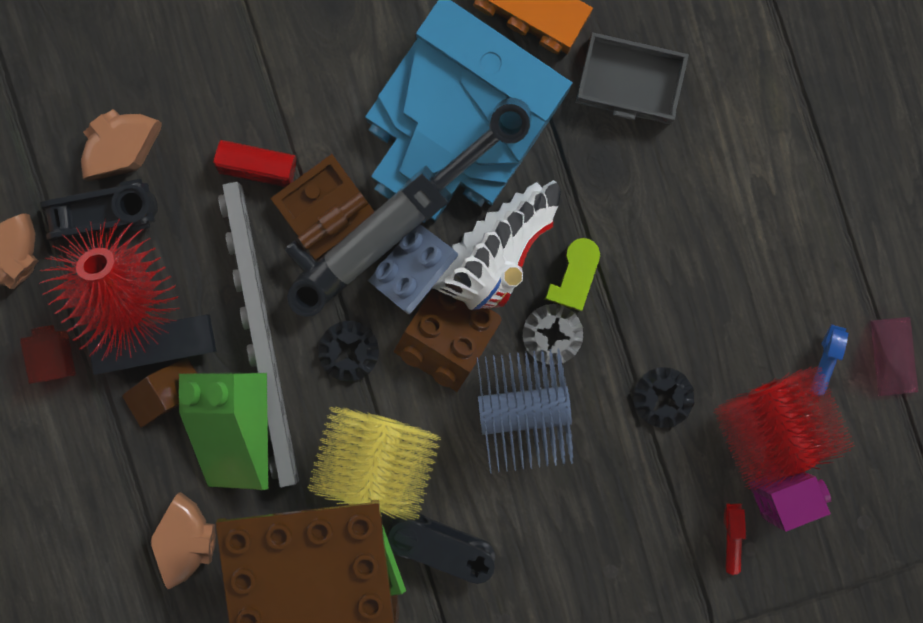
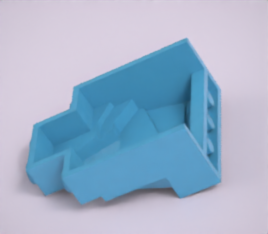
M438 0L416 32L417 40L365 116L367 122L371 124L369 131L386 143L390 138L395 141L371 176L373 181L378 183L374 189L387 199H390L423 167L427 166L436 175L490 128L488 124L491 121L494 108L500 101L506 98L521 99L528 105L532 117L528 134L524 139L511 144L501 141L497 142L446 186L452 194L450 200L461 185L466 189L463 195L480 207H482L484 202L492 206L567 96L573 82L453 1ZM512 111L505 112L500 117L502 125L508 129H516L522 124L521 117ZM447 204L430 219L436 222Z

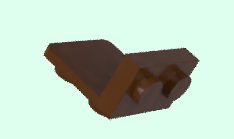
M432 289L403 333L394 353L399 355L406 364L418 367L431 375L438 384L450 387L458 392L475 366L477 357L479 359L500 325L501 317L490 308L470 310L465 302Z

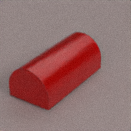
M220 140L213 163L219 174L287 187L293 182L297 157L293 154Z

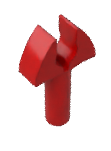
M726 504L724 512V524L727 530L726 572L730 575H737L741 572L742 539H746L745 510L742 509V504Z

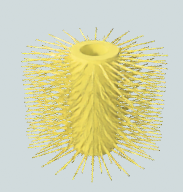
M347 409L337 414L340 417L334 420H337L335 422H339V424L328 427L337 429L333 431L340 433L331 437L337 440L328 442L332 443L329 445L337 447L326 449L329 450L327 452H331L325 454L330 456L325 458L328 460H325L323 463L326 464L323 465L326 466L323 468L327 469L318 468L326 472L325 474L317 475L322 477L317 479L323 480L320 481L323 483H320L322 485H314L320 486L322 488L319 489L325 490L318 493L331 495L327 497L339 498L328 500L345 502L337 504L352 505L379 500L381 512H388L395 516L408 515L405 514L408 512L404 511L413 512L408 509H412L410 508L413 507L410 506L413 505L411 503L417 502L408 500L411 499L408 497H419L414 494L416 492L413 491L416 490L413 489H416V486H418L415 484L421 482L414 481L417 479L412 478H417L414 476L422 474L414 472L418 471L415 469L427 466L419 464L429 461L426 460L429 458H425L428 456L420 454L429 449L421 447L433 442L427 438L435 434L430 435L431 433H427L430 431L415 429L419 427L406 426V423L370 413L367 415Z

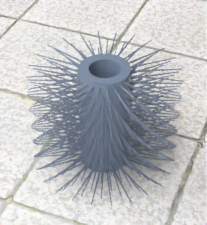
M559 348L557 350V365L560 387L557 386L553 354L551 349H549L552 388H549L547 367L542 350L541 360L544 389L540 388L538 363L535 351H533L536 390H532L527 353H525L528 390H524L519 353H517L520 391L516 392L514 371L509 353L513 392L508 393L505 368L503 356L501 355L505 393L499 394L496 363L493 355L497 394L491 395L485 356L489 395L484 396L477 357L481 396H478L482 435H486L490 473L491 465L487 434H494L499 471L496 433H501L506 471H508L504 432H509L515 469L512 432L517 431L520 457L524 469L520 431L525 430L529 463L532 469L529 430L533 429L536 456L540 468L537 429L541 428L545 461L548 467L546 428L549 427L552 455L556 466V439L553 427L557 426L559 449L562 462L564 463L565 452L562 426H565L568 454L570 455L571 464L573 463L570 425H572L568 388L564 382V368H562V357L560 356Z

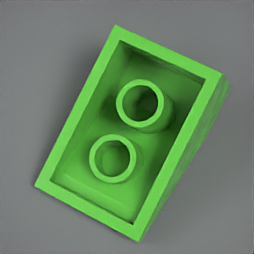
M267 373L179 374V413L207 485L209 487L268 489Z

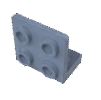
M419 224L378 265L375 273L368 281L403 311L410 314L458 257V253Z

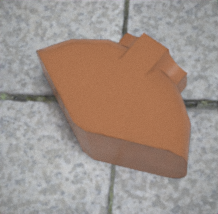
M114 109L98 116L83 132L88 138L81 158L83 180L96 181L136 171L142 166L161 130L162 122L142 114L119 115Z
M20 214L0 223V286L6 285L9 289H15L29 277L39 261L33 256L36 233L29 214Z
M181 492L171 502L151 540V546L167 589L187 581L202 563L210 564L215 548V524L206 523L197 504Z

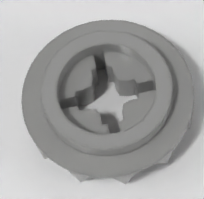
M549 304L541 306L529 315L524 324L523 341L527 351L532 357L534 355L533 351H535L536 360L542 362L541 351L543 350L546 364H550L548 338L543 336L542 333L537 332V329H550L552 324L555 323L556 318L559 319V332L564 333V336H568L569 340H556L554 346L552 345L551 353L553 354L554 365L558 364V348L562 357V363L576 355L583 343V326L579 318L573 311L562 305Z

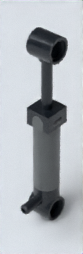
M506 98L500 101L494 108L491 121L488 124L490 128L436 175L427 166L423 167L405 183L402 189L317 262L297 241H292L285 248V251L304 272L296 278L288 291L287 299L291 309L298 315L305 317L314 316L319 313L325 304L425 219L429 220L449 202L452 195L446 186L497 142L501 141L511 144L524 139L528 134L532 119L528 105L517 98ZM509 111L515 112L521 117L522 124L516 129H508L502 125L501 115ZM301 287H312L317 292L318 298L313 300L307 299L302 294Z

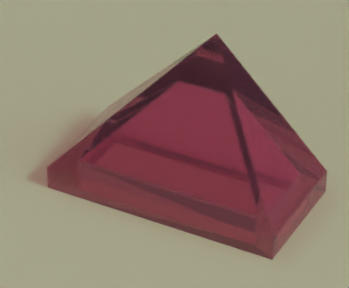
M910 317L872 320L871 327L879 396L918 392Z

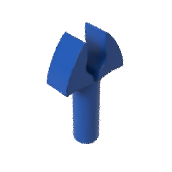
M831 325L821 345L824 352L818 366L819 370H817L820 372H817L816 374L819 375L814 377L819 379L814 382L820 381L816 383L819 385L815 387L821 389L816 391L823 390L819 393L827 390V385L830 382L837 359L843 360L849 334L845 332L846 328Z

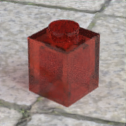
M54 325L31 329L32 336L20 339L29 384L76 375L67 331H55Z

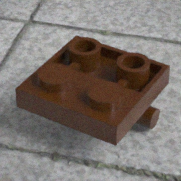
M330 154L271 197L273 203L298 235L300 242L309 250L315 260L329 252L374 213V210L333 154Z

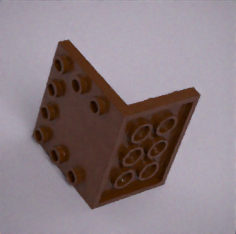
M371 500L369 503L227 520L226 518L217 519L216 530L229 623H398V595L391 596L379 500Z

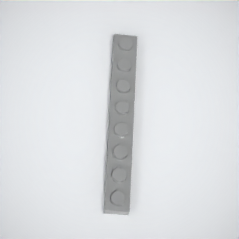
M238 182L223 184L224 194L218 196L222 217H229L231 232L226 233V242L229 254H236L238 269L233 270V279L236 291H243L245 306L240 307L241 321L244 330L250 329L253 343L247 345L249 362L251 367L257 366L258 373H267L268 441L272 442L274 456L269 457L272 479L279 478L280 487L294 485L299 481L243 185Z

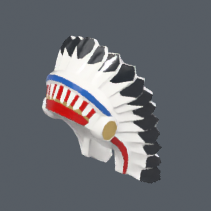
M553 180L542 188L536 182L527 187L524 194L515 193L511 202L503 203L498 212H487L485 220L477 221L472 232L463 233L462 241L452 245V248L458 253V257L439 278L432 289L465 302L470 310L504 307L514 287L523 281L522 266L532 244L541 234L553 227V217L559 206L561 195L558 183Z

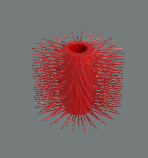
M100 224V246L97 236L98 247L95 248L91 225L93 242L91 250L81 236L88 250L87 252L82 247L80 248L82 251H80L72 242L70 243L83 255L79 257L74 253L70 254L63 251L78 258V261H66L59 258L50 259L72 263V265H76L75 267L40 270H65L73 272L40 283L52 280H68L63 283L65 285H59L48 291L67 289L66 293L63 292L48 305L61 299L70 298L54 314L67 308L76 307L69 317L61 321L63 323L70 318L82 316L77 324L69 328L67 332L78 326L88 324L78 337L72 339L73 341L97 328L90 340L80 349L86 345L88 346L93 338L96 339V336L106 329L100 343L92 352L93 354L96 349L98 350L101 342L103 344L104 338H107L108 333L110 338V331L114 329L107 350L109 351L111 342L113 345L114 335L116 347V331L118 330L119 344L117 356L120 340L122 349V332L125 345L124 330L127 333L129 351L130 339L128 331L131 337L130 328L139 344H141L133 327H136L142 336L144 334L140 328L148 336L150 335L138 324L140 321L146 326L151 325L158 328L156 325L154 326L142 320V318L148 317L154 321H157L155 319L161 321L170 320L144 314L146 311L154 313L152 311L159 312L170 309H153L147 306L165 303L163 301L175 300V298L180 297L150 300L165 291H170L176 285L165 290L152 291L171 276H167L159 281H150L156 273L166 267L156 271L145 272L153 262L161 259L159 257L153 261L141 262L155 248L134 255L137 249L147 240L126 250L129 243L139 232L116 249L120 239L131 224L128 225L126 230L124 229L122 235L119 236L117 241L115 240L113 246L111 243L109 250L108 246L116 226L114 225L111 236L109 234L108 242L106 234V246L103 248L104 226L101 236Z
M800 372L796 375L792 374L785 379H774L766 384L762 383L761 386L755 389H748L751 391L744 393L748 395L734 398L737 400L728 402L730 404L725 405L727 409L723 411L726 412L721 415L731 414L729 416L732 417L726 419L730 420L728 422L733 423L729 426L735 425L731 428L737 429L735 431L738 432L734 433L738 434L736 436H744L740 438L743 440L737 443L748 442L746 443L748 445L743 447L748 448L742 451H745L743 452L745 453L744 455L749 453L751 454L748 456L754 455L749 458H751L750 460L755 459L751 461L755 463L747 466H749L750 470H753L750 471L752 474L757 473L756 475H759L749 477L750 479L752 477L756 479L755 483L770 479H776L774 481L776 482L780 478L793 476V479L796 474L811 468L820 469L814 467L817 464L834 463H819L820 461L838 458H828L834 456L831 454L839 452L836 450L843 447L839 445L832 448L835 446L832 444L839 441L838 439L831 441L834 438H828L838 434H829L831 432L828 431L831 429L828 428L833 426H831L832 424H827L839 421L834 419L824 423L826 421L821 420L827 417L824 416L825 414L831 413L830 411L827 413L821 412L826 410L823 408L832 404L820 407L822 403L819 402L823 400H820L821 398H813L822 394L819 392L823 390L816 391L818 387L815 386L819 385L816 383L820 381L809 382L813 380L811 379L813 377L810 376L812 374ZM745 456V457H742V458L738 457V458L741 459V461H744V460H742V459H744V458H746V457H748V456Z

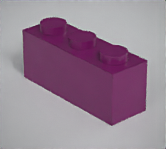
M802 472L796 474L793 479V476L782 477L774 482L776 480L774 479L765 485L763 484L768 481L762 480L750 485V487H752L751 491L762 518L787 532L831 514L827 503L831 502V496L822 479L817 480L816 476L809 473L805 475Z

